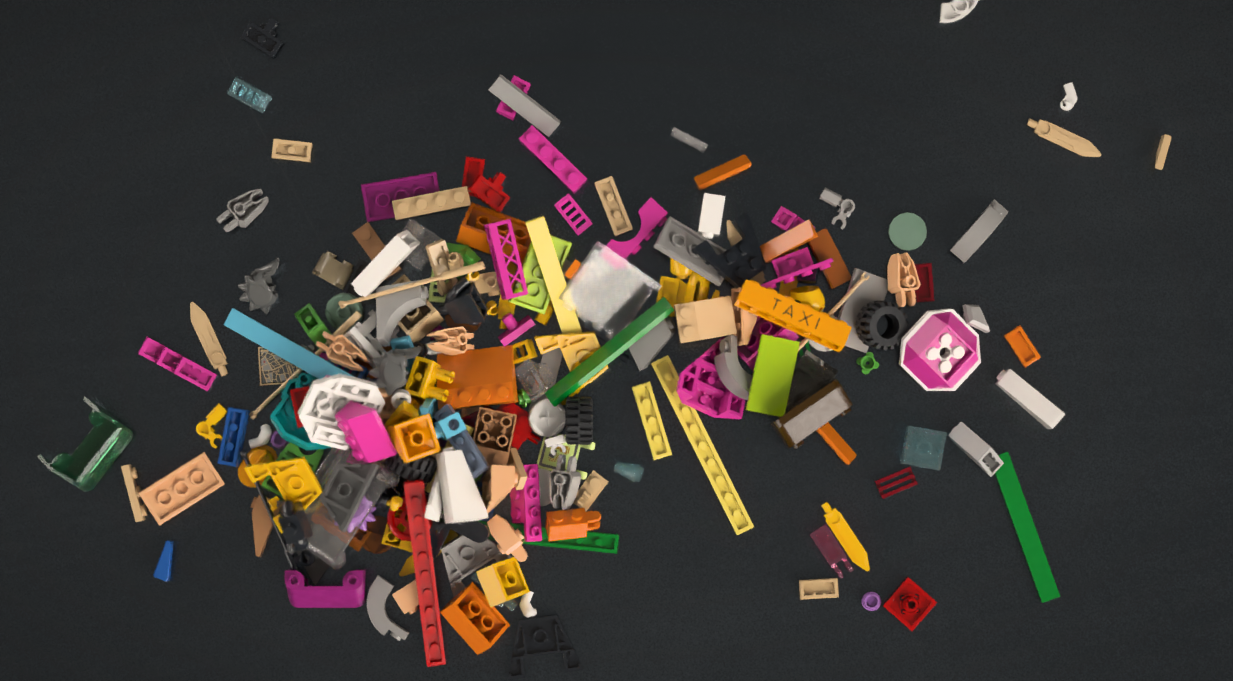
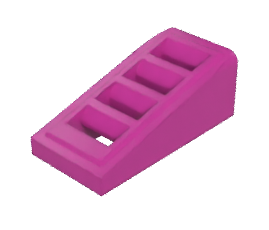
M569 193L554 205L578 236L593 224ZM570 201L571 204L562 210L561 207ZM575 207L576 210L567 216L566 213ZM580 213L581 216L572 222L571 219ZM584 219L586 222L577 229L576 225Z

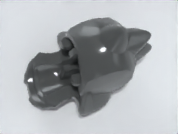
M275 258L274 261L251 271L250 275H245V282L238 285L244 291L239 300L249 302L250 311L260 309L265 314H268L272 304L275 303L278 293L275 290L276 284L273 285L271 275L278 269L279 258Z
M418 345V347L406 349L395 348V350L389 352L383 351L380 358H373L372 361L376 367L370 370L369 374L377 378V387L384 388L388 396H391L397 389L403 387L407 383V359L417 357L422 347Z

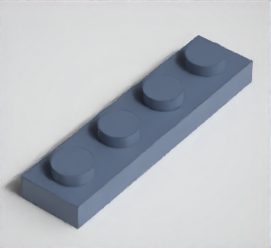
M446 404L433 417L436 421H440L456 412L451 404ZM451 419L448 422V427L451 430H456L459 427V423L457 420ZM466 429L448 438L454 450H462L473 478H477L490 468Z

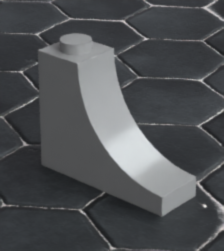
M416 281L380 286L376 288V293ZM419 285L376 297L377 340L383 347L390 346L391 337L396 325L407 313L426 305V298L429 297L426 286Z

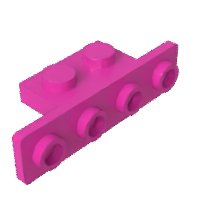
M808 247L771 260L778 278L760 286L774 289L777 287L776 283L783 281L784 284L795 281L794 277L800 274L802 277L813 274L812 270L819 268L820 271L831 267L830 263L834 261L830 258L814 264Z
M538 464L523 465L527 474L524 488L516 490L514 485L510 492L512 523H524L525 542L542 541Z

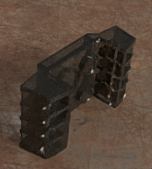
M806 350L794 368L785 414L831 383L836 377L838 370Z

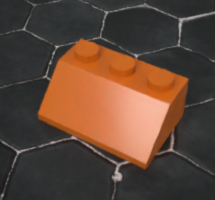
M473 582L452 598L440 611L477 655L491 648L510 626L495 607L490 608L486 596Z

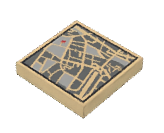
M258 347L261 386L283 384L298 369L297 366L269 350Z

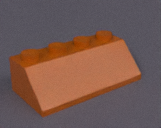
M471 202L460 226L456 242L491 254L484 225L511 219L522 265L531 243V238L525 221L503 213H497L495 210ZM507 224L497 226L499 235L505 238L508 233ZM508 243L504 244L502 248L503 253L510 256L513 251L512 246Z

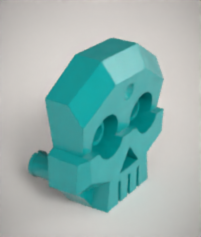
M301 373L298 378L290 379L282 392V400L270 415V420L282 439L304 450L331 448V446L311 442L305 428H297L290 390L306 386L310 388L312 382L318 380V378L309 373Z

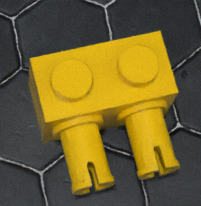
M417 356L415 357L405 390L413 398L424 401L426 398H434L445 402L447 397L443 395L448 396L449 392L447 389L434 387L436 380L452 383L453 379L450 377L454 378L455 373L454 371L441 369V365L433 360Z

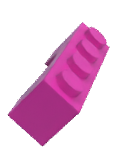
M533 125L519 138V141L543 162L573 194L587 181V178Z
M650 198L638 211L641 219L639 233L629 241L619 242L611 240L599 252L600 256L615 270L618 267L622 269L629 262L626 258L631 253L635 255L642 248L640 243L644 239L648 241L655 234L653 232L654 228L657 225L661 227L667 221L666 216L668 212L653 198Z

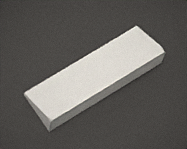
M438 468L424 515L425 518L439 521L443 507Z

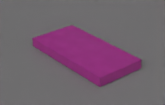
M437 172L361 184L368 223L395 218L392 204L394 200L440 191Z

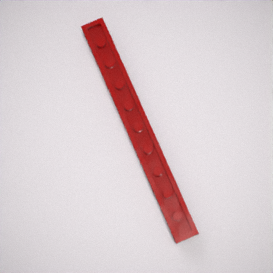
M423 479L405 481L404 490L427 667L445 665L446 660L428 519L424 516L427 508Z

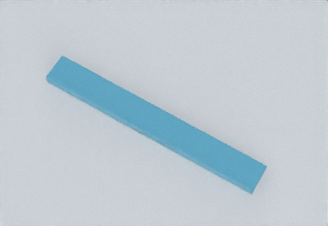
M232 308L224 323L226 327L318 379H322L326 375L333 376L337 374L355 377L235 308Z

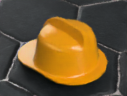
M268 445L253 448L247 454L251 465L273 462L278 458L276 451ZM243 459L238 468V477L244 485L256 487L244 469L247 465ZM266 477L258 480L260 485H262Z

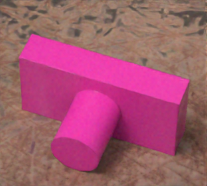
M508 313L501 319L508 329L500 334L498 339L505 347L536 324L529 315L517 322L513 315Z

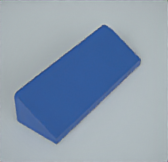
M228 407L217 464L233 467L240 466V452L243 450L249 410Z

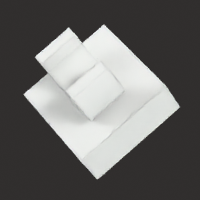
M562 434L545 440L546 447H551V454L553 456H556L555 449L557 447H561L562 452L566 453V447L563 445V443H566L565 435Z

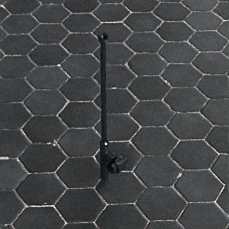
M242 450L240 454L244 458L246 465H251L247 451ZM256 481L255 485L282 543L288 563L292 570L301 572L299 567L310 566L315 561V554L307 549L294 557L293 554L288 552L286 540L273 520L275 516L270 509L271 507L267 502L259 481Z

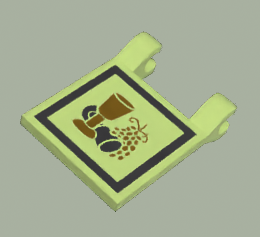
M556 436L543 437L537 460L538 468L549 471L556 469L558 456L563 454L566 456L565 470H567L570 456H575L578 460L580 448L594 450L595 443L592 442L591 445H567V443H563L566 447V453L562 452L561 447H557L555 449L556 456H553L551 454V447H546L545 440ZM576 470L582 476L581 479H587V472Z

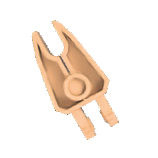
M896 253L891 255L887 266L888 291L891 294H895L896 303L899 307H904L906 302L908 306H914L916 304L915 290L920 287L914 261L908 253Z
M463 326L442 329L427 334V337H433L438 341L427 344L430 349L436 352L453 356L474 349V345L467 344V339L474 338V333H466V329Z
M325 331L323 332L324 338L330 340L332 344L330 347H327L324 343L317 341L316 346L327 353L330 362L355 371L364 370L354 362L356 358L366 363L369 362L358 347L343 335L334 337Z
M496 514L487 524L491 535L498 542L497 548L503 555L505 553L507 555L512 553L518 562L525 561L528 556L521 545L524 542L522 539L525 537L519 529L514 530L506 519Z

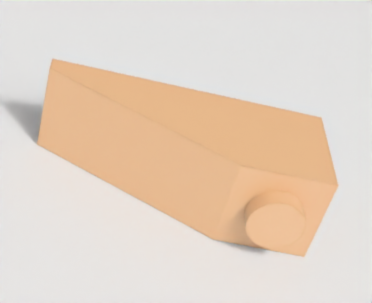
M741 287L731 289V300L737 334L733 335L737 336V346L748 345L758 318L757 315L734 305Z

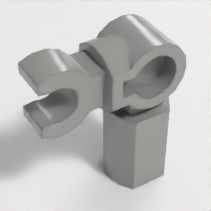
M825 187L819 199L834 207L840 206L837 211L839 214L832 219L831 224L834 225L835 221L840 219L842 221L840 228L844 229L846 226L845 219L850 217L855 209V203L850 199H841L842 196Z

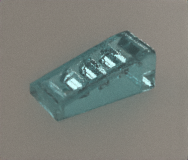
M237 77L227 92L228 95L261 113L265 111L271 100L270 95ZM242 84L243 86L239 94L236 95L239 86ZM247 88H249L248 93L246 94L245 98L243 99L242 97L244 96V94H245ZM254 92H256L252 102H249Z

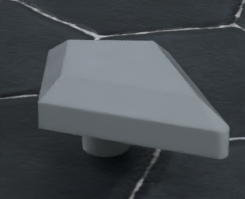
M963 305V319L966 321V324L982 332H990L980 306Z

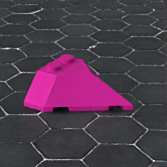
M723 336L679 374L676 391L683 404L714 418L742 419L745 399L734 395L725 387L715 367L714 357L720 354L719 345L720 340L724 339Z

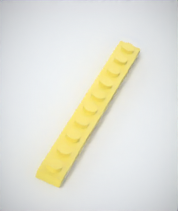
M667 355L651 363L736 535L753 528L754 525L696 409L683 404L678 396L676 389L679 376L669 356Z

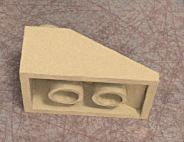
M403 274L393 284L410 282V280ZM426 299L425 306L418 307L407 313L397 325L415 343L423 339L444 319Z
M731 296L674 305L680 343L737 334Z

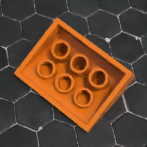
M513 345L467 350L465 353L453 356L443 353L437 354V363L441 365V369L454 371L455 373L454 378L450 377L453 379L452 383L437 379V387L447 389L449 392L448 396L443 395L447 397L445 402L438 400L439 410L446 404H451L452 408L457 410L518 402Z

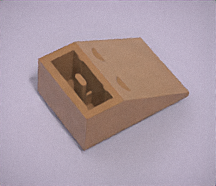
M479 407L472 439L490 467L491 465L507 466L517 415Z

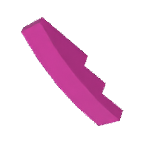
M146 337L138 351L139 355L206 391L209 390L217 374L149 337Z

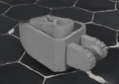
M261 189L248 191L228 201V210L216 219L218 223H222L231 216L233 217V220L224 226L225 232L231 231L238 225L246 228L264 210L268 203L267 196L254 202L263 194Z
M560 454L556 469L549 473V493L553 508H561L562 504V510H568L576 499L582 476L576 471L577 458L575 456H570L567 470H565L566 456Z

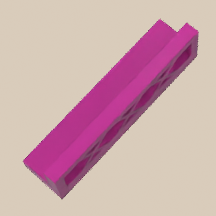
M511 219L485 224L484 227L502 300L527 295L528 290ZM507 224L508 233L505 238L499 235L497 226ZM505 243L512 246L513 251L510 256L503 253L502 248ZM510 261L517 266V271L514 275L507 271ZM514 280L521 283L522 292L513 294L511 285Z

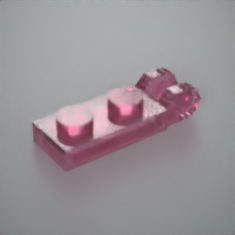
M826 524L809 534L840 579L844 576L836 565L839 561H843L848 571H853L846 558V554Z

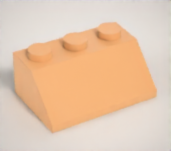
M491 465L482 478V501L487 513L491 512L511 492L514 485L517 484L518 472H515V466Z

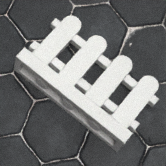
M372 309L368 313L370 317L362 324L358 322L343 336L363 352L369 361L368 363L374 369L376 366L372 359L380 358L382 352L386 351L378 342L377 337L374 338L370 334L376 327V312ZM396 325L393 331L391 340L393 338H398L396 336V334L399 332L398 325ZM408 372V374H406V379H407V381H408V378H409V375H410L409 372Z

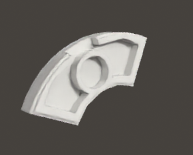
M953 0L949 3H942L939 23H950L962 19L973 10L979 0Z

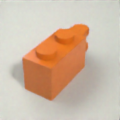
M584 508L546 512L545 528L548 541L587 537V531L596 530L600 527L601 514L599 511L585 512Z

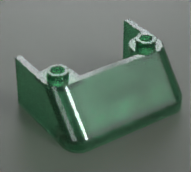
M84 397L83 400L93 409L89 414V421L94 425L92 430L72 455L65 452L60 453L52 462L40 454L37 458L59 477L82 491H90L97 485L130 443L133 433L104 408L89 398Z

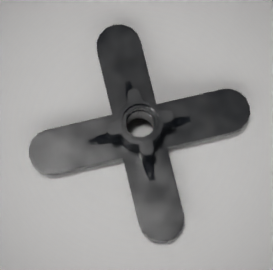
M425 493V499L428 503L430 495ZM440 514L439 521L432 520L429 530L433 559L440 553L451 529L474 542L482 543L489 538L490 532L488 527L479 521L445 524Z

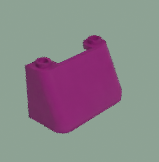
M292 569L285 570V585L288 598L294 607L358 608L366 602V569H356V571L347 572L343 578V586H309V579L304 578L301 572Z

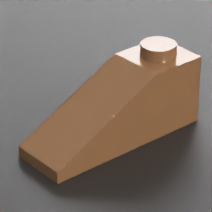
M258 495V498L254 497L251 508H253L252 521L256 556L261 557L274 525L261 496ZM279 508L272 511L274 516L278 515Z

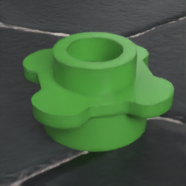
M867 352L865 356L858 357L856 363L861 366L863 374H869L872 369L879 367V363L873 357L874 354L872 352Z
M517 390V404L521 408L530 405L531 396L529 391Z

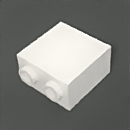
M704 193L698 233L702 237L712 239L713 236H719L725 196Z

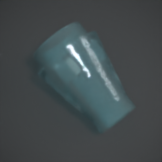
M617 461L614 472L619 473L632 482H640L644 468L640 464Z

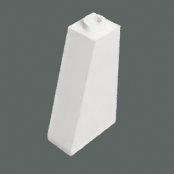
M408 230L397 234L351 283L354 286L355 292L364 297L370 295L420 242Z
M1003 369L996 377L998 381L995 384L1045 428L1053 429L1065 415L1064 412L1011 369L1007 371Z
M454 447L442 449L441 453L436 454L445 524L489 518L462 450H454Z

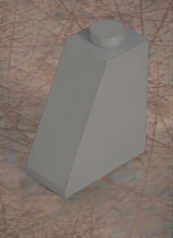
M667 316L629 347L639 370H643L650 365L675 333V323L671 317L668 318Z
M963 422L955 426L948 435L990 477L1004 464L992 447Z

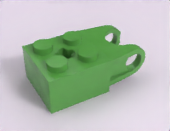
M289 442L276 461L305 457L313 473H315L325 449H318L312 455H304L300 452L298 446ZM270 475L266 476L261 487L284 500Z

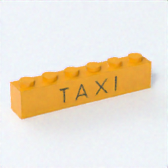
M745 280L734 304L741 309L836 352H840L844 348L852 328L843 320H835L825 312L813 310L810 305L800 304L790 296H782L776 290L760 286L754 280Z

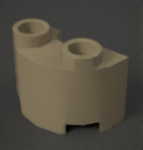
M329 251L322 253L312 273L344 290L353 272L352 268L354 265L345 260L342 263L337 261V256Z

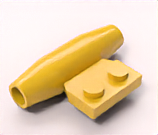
M692 271L687 284L681 279L661 276L657 302L665 297L674 308L676 304L707 300L710 281ZM675 311L672 312L669 316L675 317Z

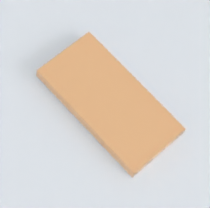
M203 452L138 494L160 526L219 489L225 483L205 452Z

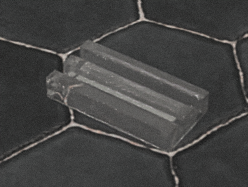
M675 127L671 132L672 137L701 152H705L708 144Z

